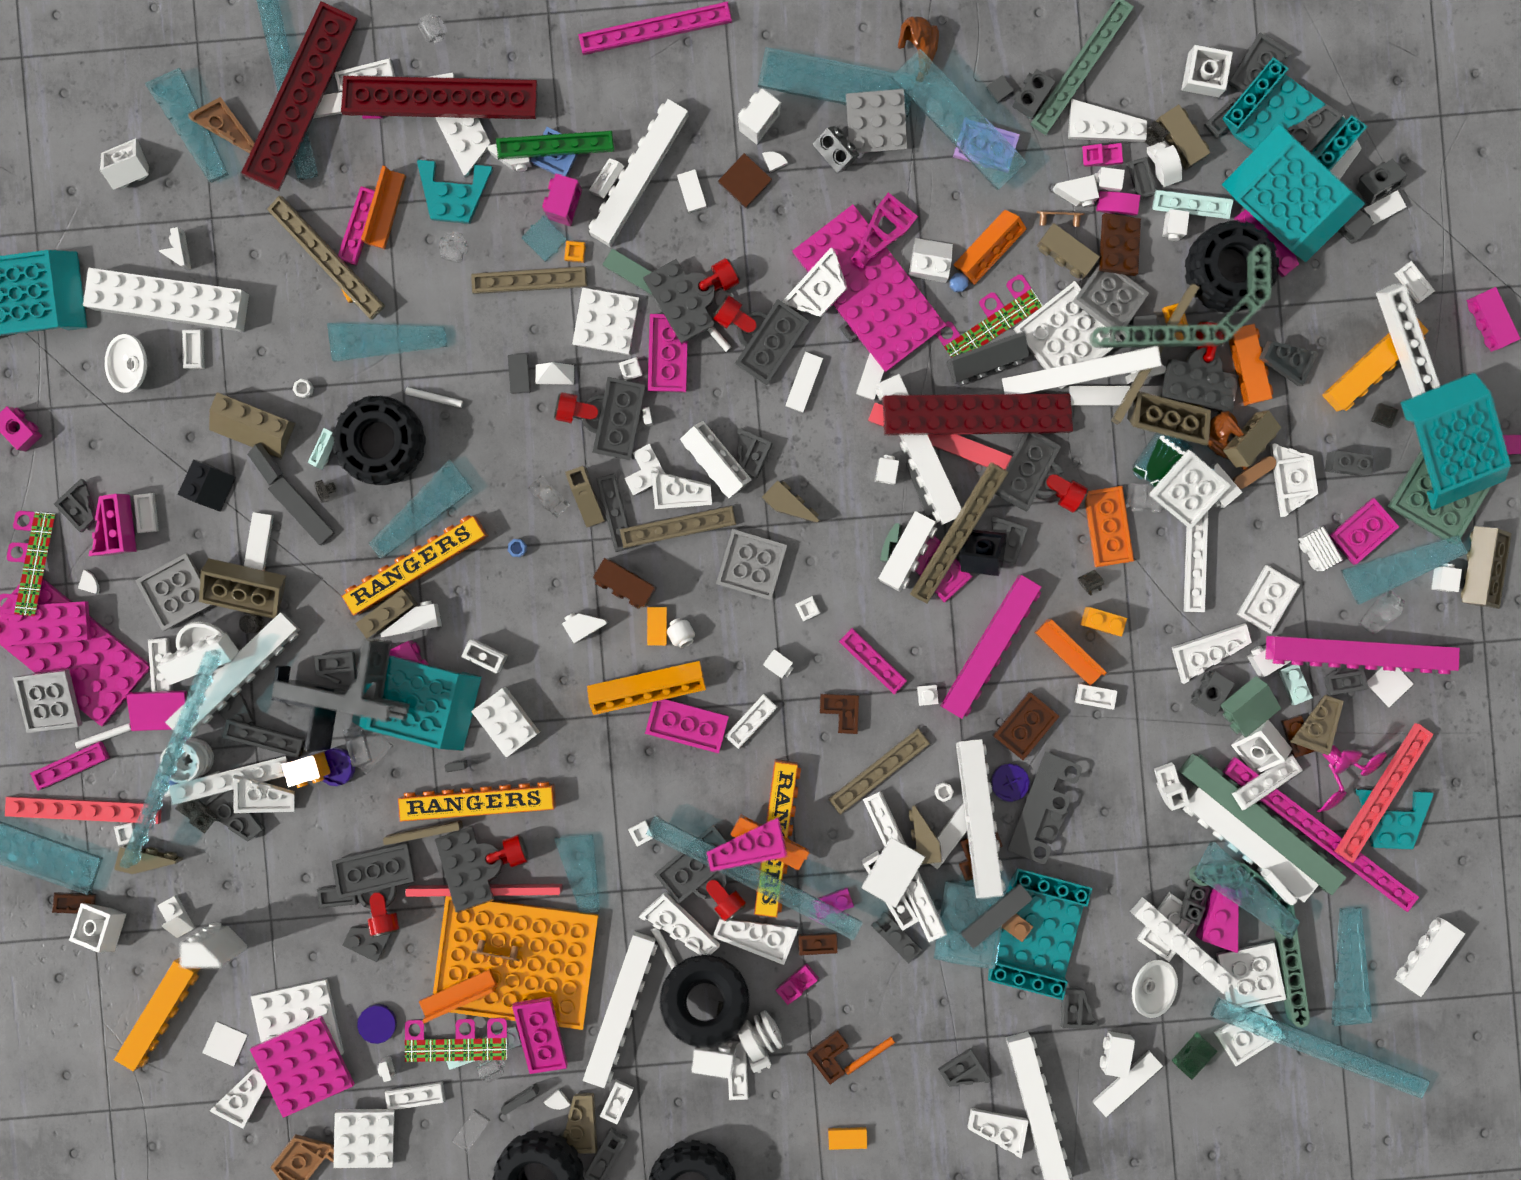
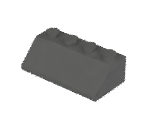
M1025 331L951 357L946 364L953 384L965 385L971 382V378L976 376L978 379L988 376L990 371L995 370L998 373L1006 370V366L1012 363L1014 366L1025 363L1024 359L1029 356Z

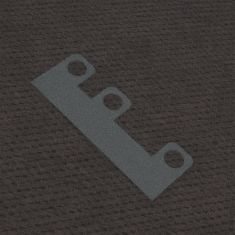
M1048 752L1044 753L1008 851L1040 864L1047 863L1051 847L1035 840L1036 834L1046 809L1061 815L1066 813L1070 797L1055 791L1054 787L1058 778L1072 784L1077 783L1082 772L1080 765ZM1068 766L1076 768L1077 775L1074 778H1067L1064 771ZM1056 797H1062L1065 800L1064 808L1056 809L1053 806V800ZM1038 846L1046 849V856L1042 859H1038L1034 855V849Z

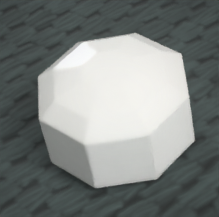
M299 379L294 382L293 391L296 396L308 398L313 394L314 387L310 381Z
M941 782L936 785L934 793L938 800L946 802L952 798L954 791L950 784Z

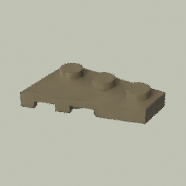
M1324 695L1290 742L1329 755L1344 701Z
M576 1093L573 1096L563 1137L567 1139V1143L570 1146L573 1145L578 1153L597 1152L594 1093Z

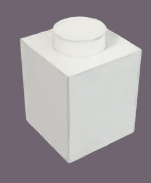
M1101 167L1094 175L1098 192H1120L1123 186L1125 170Z
M1170 209L1165 214L1162 237H1168V240L1179 241L1186 236L1189 212Z
M884 455L883 458H879L875 482L895 484L899 461L895 460L894 456Z
M1442 563V567H1434L1431 590L1459 592L1462 569L1455 568L1453 564Z
M773 649L763 663L766 668L780 678H783L784 675L788 677L793 670L791 666L793 662L775 649Z

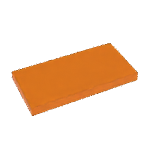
M1123 486L1088 491L1085 498V507L1095 567L1133 562L1134 557Z

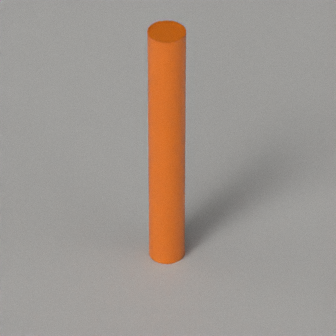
M889 1037L845 1067L846 1074H851L895 1044L894 1039Z

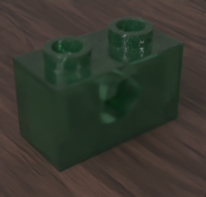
M1196 1032L1172 1061L1183 1073L1193 1080L1218 1051Z

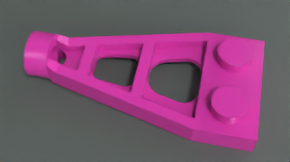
M888 192L876 207L859 248L851 257L852 262L856 266L863 268L868 260L905 234L918 216ZM884 216L896 225V229L889 234L884 233L878 227L881 218ZM872 233H875L883 240L877 247H873L868 243Z

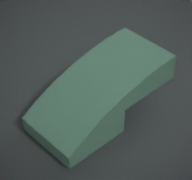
M895 523L888 533L881 552L880 560L882 562H888L892 552V544H897L901 538L902 525L900 523Z

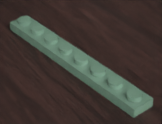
M1125 0L1114 1L1030 125L1047 135L1134 6Z

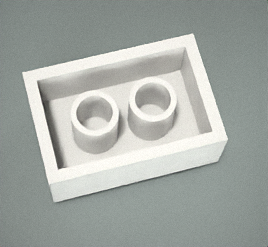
M506 687L500 689L471 711L506 758L540 733Z

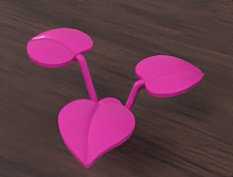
M1332 745L1331 753L1329 755H1322L1330 763L1328 766L1331 768L1339 785V791L1334 793L1324 806L1316 811L1330 810L1337 806L1346 796L1347 792L1344 791L1338 774L1345 772L1350 766L1354 765L1363 770L1361 772L1362 776H1367L1380 767L1387 753L1384 751L1374 756L1367 765H1360L1357 761L1363 755L1361 752H1341L1335 745Z

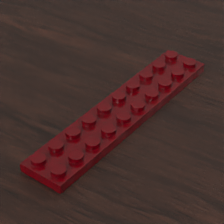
M320 1L241 172L243 176L280 191L358 20L356 17Z
M343 76L342 115L536 119L538 83L537 80Z
M1070 394L884 395L882 397L884 435L1073 432Z

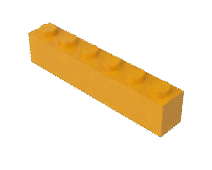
M1417 318L1423 338L1425 339L1424 335L1429 330ZM1390 332L1322 394L1337 412L1350 409L1355 404L1353 401L1357 397L1361 398L1369 391L1368 387L1371 384L1375 385L1383 378L1382 374L1385 371L1389 372L1397 365L1396 361L1399 358Z
M700 661L588 685L587 690L589 705L593 715L704 691L706 687Z
M180 957L172 963L114 1058L115 1061L133 1072L139 1067L143 1068L149 1060V1052L153 1051L159 1043L158 1037L160 1034L163 1035L168 1029L169 1024L167 1023L169 1019L174 1018L179 1011L177 1006L180 1001L183 1002L189 994L188 988L190 985L193 986L199 978L197 973L201 969L200 967H180Z

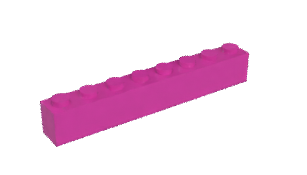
M1018 575L941 703V707L961 719L969 715L972 709L971 703L981 695L982 690L980 688L983 683L987 684L990 680L992 668H996L1002 659L1000 657L1003 650L1007 651L1012 642L1010 638L1013 634L1016 635L1021 628L1019 623L1022 618H1026L1029 615L1031 603L1033 601L1036 602L1041 595L1039 591L1041 586L1023 575Z

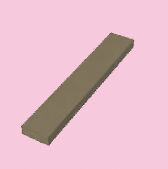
M586 267L471 274L473 294L588 287Z
M729 506L620 529L623 548L733 526L736 525L733 507Z
M917 728L828 800L841 815L927 747L930 742Z

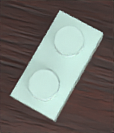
M323 429L308 460L309 464L321 470L328 463L329 455L333 448L332 445H334L332 431Z
M1290 664L1278 669L1292 705H1297L1312 698L1299 665Z

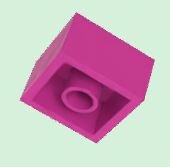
M555 173L554 179H550L548 186L550 192L548 197L544 198L542 208H544V212L549 220L571 227L582 188L578 180Z

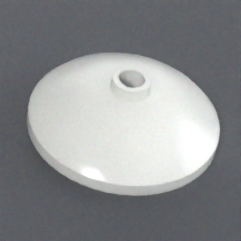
M121 334L116 336L107 348L105 371L114 389L123 393L133 392L140 387L145 379L148 366L147 355L141 342L136 337Z
M206 622L189 623L177 634V651L184 646H187V648L191 647L199 640L206 641L210 636L214 634L221 635L224 632ZM227 663L203 673H217Z
M1153 960L1139 970L1132 986V1000L1136 1010L1141 1015L1155 1018L1161 1016L1170 1008L1178 988V979L1174 968L1165 961Z

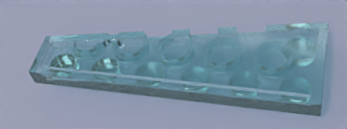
M178 68L146 82V87L174 126L177 134L181 137L207 179L212 183L228 176L229 174L210 131L189 119L188 114L199 109L183 71Z
M327 323L333 362L447 347L445 327Z
M448 460L433 478L420 489L418 494L372 539L369 545L378 557L383 559L474 490L454 463Z
M1454 536L1388 557L1341 570L1357 604H1362L1467 554V551L1460 537Z
M1210 842L1193 875L1286 938H1292L1300 921L1215 842Z
M1340 908L1339 938L1337 941L1338 960L1335 967L1337 973L1336 981H1334L1335 1000H1333L1332 1025L1372 1023L1362 908Z

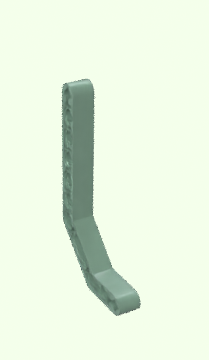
M1258 245L1249 252L1247 257L1248 294L1217 325L1099 327L1090 335L1091 345L1096 348L1222 345L1270 298L1271 257L1269 248L1265 245ZM1256 271L1262 273V280L1256 278ZM1256 291H1260L1263 294L1262 300L1256 297ZM1241 305H1246L1249 308L1248 315L1238 325H1232L1229 321L1230 316ZM1196 331H1199L1203 334V340H1198L1196 338ZM1216 331L1223 333V340L1217 339ZM1156 332H1160L1163 334V341H1159L1155 338ZM1175 332H1181L1184 339L1182 341L1176 339ZM1115 333L1123 334L1124 341H1117ZM1135 333H1142L1144 340L1138 341L1135 338ZM1098 334H1100L1101 337H1107L1110 334L1109 338H1104L1101 342L1099 341V338H1096Z
M1238 860L1193 866L1190 869L1189 876L1198 885L1208 886L1239 881L1271 906L1278 962L1286 1000H1284L1286 1016L1295 1026L1299 1028L1306 1027L1310 1022L1294 905H1289L1285 902L1283 906L1279 907V901L1282 898L1261 875ZM1238 866H1241V872L1239 874H1235V869ZM1222 869V875L1216 877L1217 870ZM1256 877L1269 886L1270 890L1267 895H1262L1252 888L1250 883L1253 878ZM1287 918V923L1282 926V920ZM1290 937L1289 943L1284 945V940ZM1293 956V960L1287 963L1288 957ZM1295 975V980L1290 982V977ZM1298 994L1297 1000L1292 1001L1293 996Z

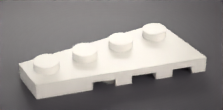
M1070 100L1068 139L1146 141L1147 120L1078 100Z
M1243 623L1171 647L1181 683L1189 682V679L1205 672V669L1218 664L1223 658L1228 655L1231 656L1252 643L1247 624Z
M664 892L639 916L642 920L645 921L646 919L653 923V926L658 930L663 929L669 933L671 938L684 942L686 947L699 955H711L720 946V943L684 908L677 904L667 892Z
M719 918L713 938L784 965L798 928L734 919L724 922Z

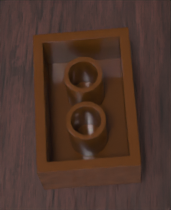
M608 558L603 559L593 576V579L596 580V585L603 589L609 587L613 590V595L620 599L626 597L630 600L629 604L637 609L646 607L657 589L656 586Z

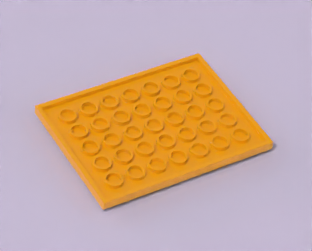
M446 896L433 994L490 968L498 984L496 990L450 1011V1013L504 1018L505 1020L516 1021L512 1008L514 1002L551 997L558 1026L583 1030L599 914L494 900L456 913L451 896ZM479 940H484L486 942L483 952L510 957L512 946L519 947L516 959H520V962L475 954L472 951H477Z

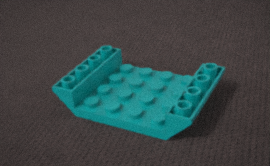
M1274 57L1222 118L1233 136L1252 151L1279 124L1287 130L1292 125H1297L1305 120L1307 116L1326 105L1288 77L1286 73L1289 68ZM1353 115L1348 120L1343 117L1311 154L1331 171L1367 126Z
M1280 124L1222 183V186L1238 203L1304 262H1307L1365 205V202L1347 188Z
M42 250L0 256V336L58 328L68 331L87 328L78 252Z
M1476 373L1468 374L1401 402L1405 419L1414 422L1433 487L1432 490L1427 491L1432 510L1506 480L1511 464L1491 392Z
M390 655L383 698L410 704L408 718L402 720L391 717L390 721H381L353 714L352 722L365 730L438 749L463 751L473 715L471 711L475 707L482 677L466 672L456 673ZM366 684V685H365L364 694L366 693V691L370 688V686H371L372 684Z
M1017 868L1009 882L1007 893L1020 883L1033 900L1019 910L1017 914L1033 925V928L1023 942L1019 941L1002 927L997 929L990 954L988 981L1063 1000L1068 984L1065 976L1083 907H1088L1092 887Z

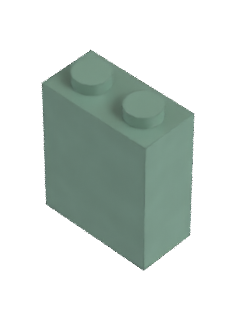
M1257 676L1220 705L1224 711L1223 716L1231 723L1229 725L1236 734L1240 733L1245 738L1282 709L1269 686Z

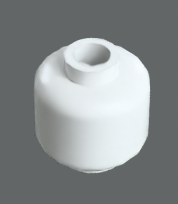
M677 618L670 622L667 634L674 646L684 648L693 643L695 632L689 621Z

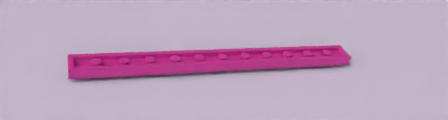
M1233 757L1223 771L1225 775L1241 787L1258 776L1257 773L1235 757ZM1278 789L1273 790L1259 800L1404 911L1409 912L1418 900L1419 896L1361 852L1354 863L1348 862L1334 852L1342 838Z

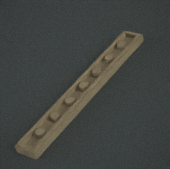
M279 195L267 210L368 318L373 320L385 305L285 198Z
M1191 284L1187 288L1166 326L1178 325L1196 294L1198 286ZM1162 333L1158 338L1159 341L1164 340V336ZM1158 347L1159 356L1163 351L1164 347ZM1152 368L1138 372L1111 422L1116 425L1121 423Z
M990 462L912 589L911 596L928 604L1008 474L1007 470Z

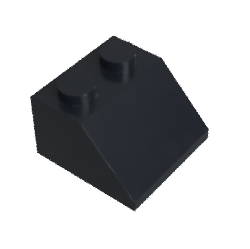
M193 459L177 495L221 512L236 477L207 463Z
M973 530L960 552L961 572L999 576L1004 560L1007 533Z

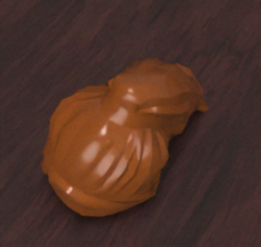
M911 16L901 25L898 48H904L908 40L918 49L920 67L916 82L922 83L929 72L937 51L939 30L937 26L930 25L925 18Z
M1222 411L1221 414L1214 416L1210 420L1209 442L1207 445L1216 455L1228 460L1230 459L1223 449L1230 443L1228 440L1231 433L1238 437L1244 435L1238 426L1235 416L1230 411ZM1244 466V467H1240V468H1242L1243 470H1247V469H1248V467H1245V466Z

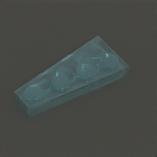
M593 834L555 837L554 840L580 913L599 912L600 904Z

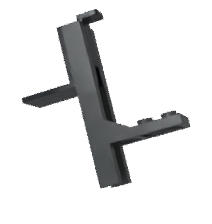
M363 639L360 664L358 665V677L348 691L301 680H289L291 667L276 666L272 700L311 709L305 752L330 750L336 711L381 721H390L391 717L402 720L408 718L410 704L383 698L391 640ZM366 684H372V685L370 686V688H369V689L366 691V693L364 694L365 685H366Z

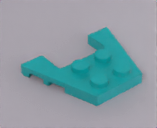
M417 160L430 219L433 221L470 224L480 202L479 199L482 192L486 188L489 176L493 172L492 166L475 165L473 184L469 185L435 182L436 162Z
M1356 789V794L1361 803L1360 808L1366 802L1372 789ZM1413 791L1412 811L1386 810L1369 837L1371 846L1374 848L1413 849L1432 801L1433 792Z

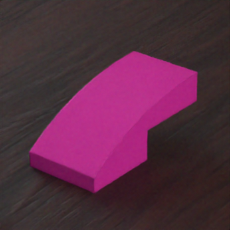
M1122 143L1103 146L1102 144L1082 146L1084 166L1123 164Z
M1108 191L1098 192L1099 198L1097 199L1096 211L1133 216L1138 214L1140 195Z
M806 963L776 989V992L789 1005L800 997L803 991L816 983L819 977Z

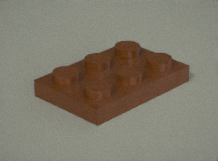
M1108 213L1102 215L1099 271L1136 276L1138 274L1140 218Z
M1028 692L992 736L1021 760H1024L1060 716L1035 695Z

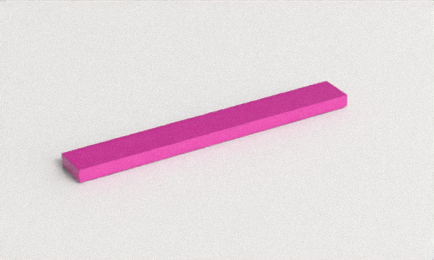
M727 1L578 34L582 53L587 55L732 23V18Z

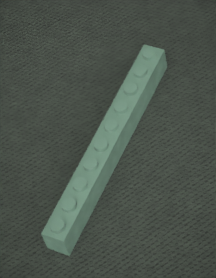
M1190 755L1177 771L1212 797L1315 881L1322 890L1330 895L1335 893L1347 878L1341 873L1343 870L1334 863L1332 865L1326 861L1328 858L1323 853L1313 851L1311 849L1313 847L1312 844L1305 839L1301 841L1297 838L1298 833L1290 827L1286 829L1282 825L1283 821L1275 815L1270 816L1267 813L1268 809L1261 803H1254L1247 809L1242 810L1231 794L1237 790L1239 785L1230 778L1227 781L1222 776L1224 773L1215 766L1211 768L1207 764L1209 761L1202 755Z

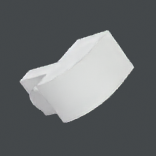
M1165 141L1147 147V154L1155 163L1156 177L1164 187L1182 181L1181 161L1173 145L1169 146Z
M1171 762L1154 768L1157 787L1169 809L1173 811L1189 805L1186 789L1179 782L1175 765Z

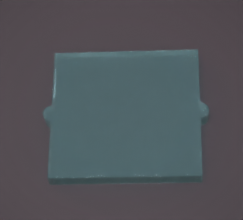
M544 216L534 225H531V228L521 237L545 262L554 253H557L558 249L567 241V238Z

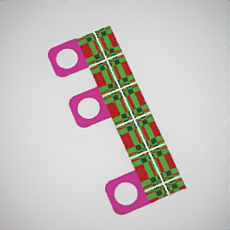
M1019 274L1007 282L1006 286L1015 300L1006 306L1002 304L998 296L993 292L983 297L979 301V305L988 318L964 334L960 335L952 322L948 321L945 323L946 327H950L953 330V336L950 339H944L941 336V331L936 335L951 357L985 345L1043 306L1023 275ZM1015 280H1021L1024 283V289L1021 292H1015L1012 289V283ZM988 298L996 300L997 306L994 310H988L985 307V301Z
M16 512L13 528L15 530L31 531L29 543L12 542L8 547L7 560L24 563L18 595L0 594V603L4 598H10L13 601L12 607L8 610H4L0 606V613L35 616L55 518L54 513ZM21 515L29 517L30 521L27 526L21 527L18 525L17 520ZM16 546L23 549V554L19 558L11 556V550Z
M504 1018L489 1019L487 1022V1038L475 1039V1022L473 1019H459L456 1021V1039L424 1040L423 1021L409 1020L405 1023V1062L507 1060V1021ZM494 1022H500L503 1025V1031L498 1035L491 1031V1026ZM462 1023L470 1024L471 1032L468 1035L460 1033L459 1027ZM410 1025H419L420 1033L418 1036L414 1037L409 1034Z

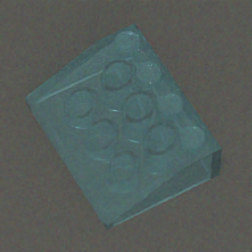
M955 880L946 881L940 918L948 934L936 939L933 959L996 969L1002 926L974 949L967 943L960 932L1003 896L976 898L973 884Z

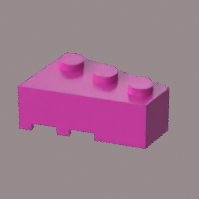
M110 494L99 496L95 516L97 521L96 529L92 533V538L94 539L92 550H89L88 556H108L137 552L130 495Z
M1222 884L1212 885L1205 905V911L1195 934L1196 937L1201 941L1238 953V891Z

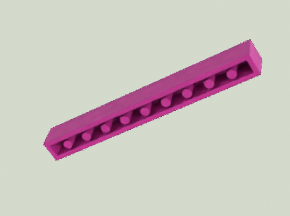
M1267 636L1265 659L1273 660V664H1285L1286 660L1291 661V665H1303L1304 662H1310V666L1322 667V663H1328V667L1340 668L1341 664H1347V668L1359 669V665H1365V669L1377 670V666H1383V670L1396 671V667H1402L1401 671L1414 672V668H1418L1421 673H1432V669L1438 670V674H1450L1451 670L1459 671L1460 648Z

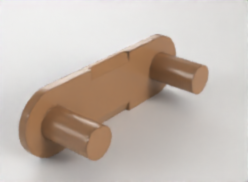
M1037 211L1040 214L1039 225H1046L1047 214L1074 215L1073 226L1080 227V216L1085 215L1082 212Z
M1272 456L1262 458L1255 465L1232 479L1239 489L1247 487L1274 469L1276 459Z
M479 940L477 951H472L475 954L520 962V959H516L519 948L516 946H512L510 957L483 952L486 942L484 940Z

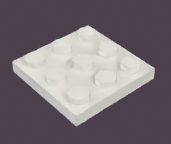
M582 288L572 344L574 346L630 355L639 298Z
M1188 450L1149 495L1188 528L1192 529L1231 485Z
M1274 942L1238 948V953L1230 950L1216 953L1218 964L1236 979L1224 993L1229 1011L1286 1000Z
M336 1109L334 1122V1168L393 1167L395 1109Z

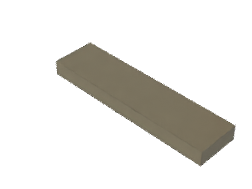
M461 820L390 834L383 838L384 845L458 831L463 828V823Z

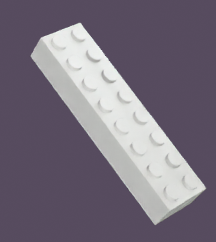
M88 268L83 306L96 311L244 332L249 294L239 289Z

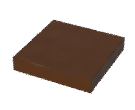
M744 153L718 180V183L740 204L747 208L770 184L772 178Z

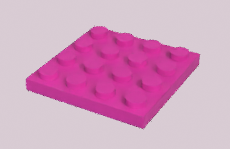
M322 1015L250 1048L252 1056L283 1118L351 1088L355 1084Z

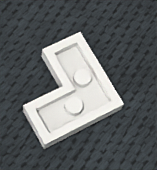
M650 444L633 452L641 470L624 478L633 496L653 486L651 470L665 473Z

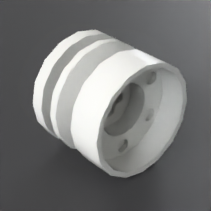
M189 738L171 744L163 751L160 757V766L163 774L169 780L177 783H184L205 775L211 769L214 762V754L211 747L200 738Z
M766 1010L760 1012L762 1020L758 1015L754 1016L755 1026L749 1020H746L738 1032L740 1041L753 1062L766 1057L764 1047H767L771 1053L775 1052L774 1044L778 1049L784 1047L780 1030Z

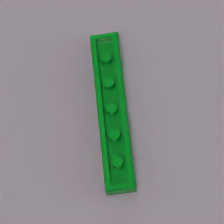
M612 131L496 138L498 160L614 152Z

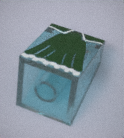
M1155 433L1132 466L1133 474L1141 480L1144 478L1150 482V487L1154 489L1188 450L1193 453V447L1182 439Z

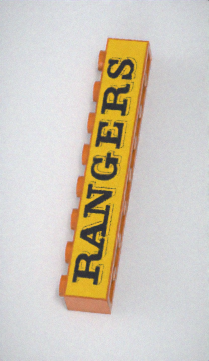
M470 515L460 520L461 523L456 527L454 525L447 527L443 530L444 534L441 536L435 535L427 540L428 544L423 547L421 545L416 546L408 556L402 555L395 559V564L390 567L385 565L380 568L377 575H369L362 579V584L357 587L353 585L347 588L342 598L352 615H360L488 537L476 516L471 517Z
M775 760L766 823L779 817L783 836L788 838V836H792L793 825H790V819L795 817L796 806H793V798H797L798 787H795L796 779H800L801 768H798L797 762ZM777 859L761 862L754 915L777 918L778 912H782L783 901H780V893L785 891V882L782 881L783 874H787V864Z
M549 781L538 782L536 786H530V783L518 784L519 787H511V784L500 785L498 789H492V786H482L480 790H473V787L461 788L459 792H454V789H444L442 793H435L434 790L423 791L421 795H416L415 792H406L404 796L398 798L399 819L401 822L554 810L556 808L554 784H549Z

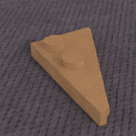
M221 97L188 114L189 119L244 151L251 152L255 143Z

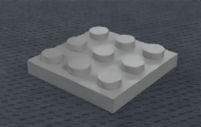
M904 89L846 94L849 142L856 146L858 153L907 149Z
M1098 265L1072 302L1105 327H1127L1149 292L1126 275L1099 271Z
M732 529L716 584L771 600L787 545Z
M185 553L135 580L162 631H166L213 606L199 602L201 575L189 553Z
M69 669L13 677L26 733L73 728L82 725Z

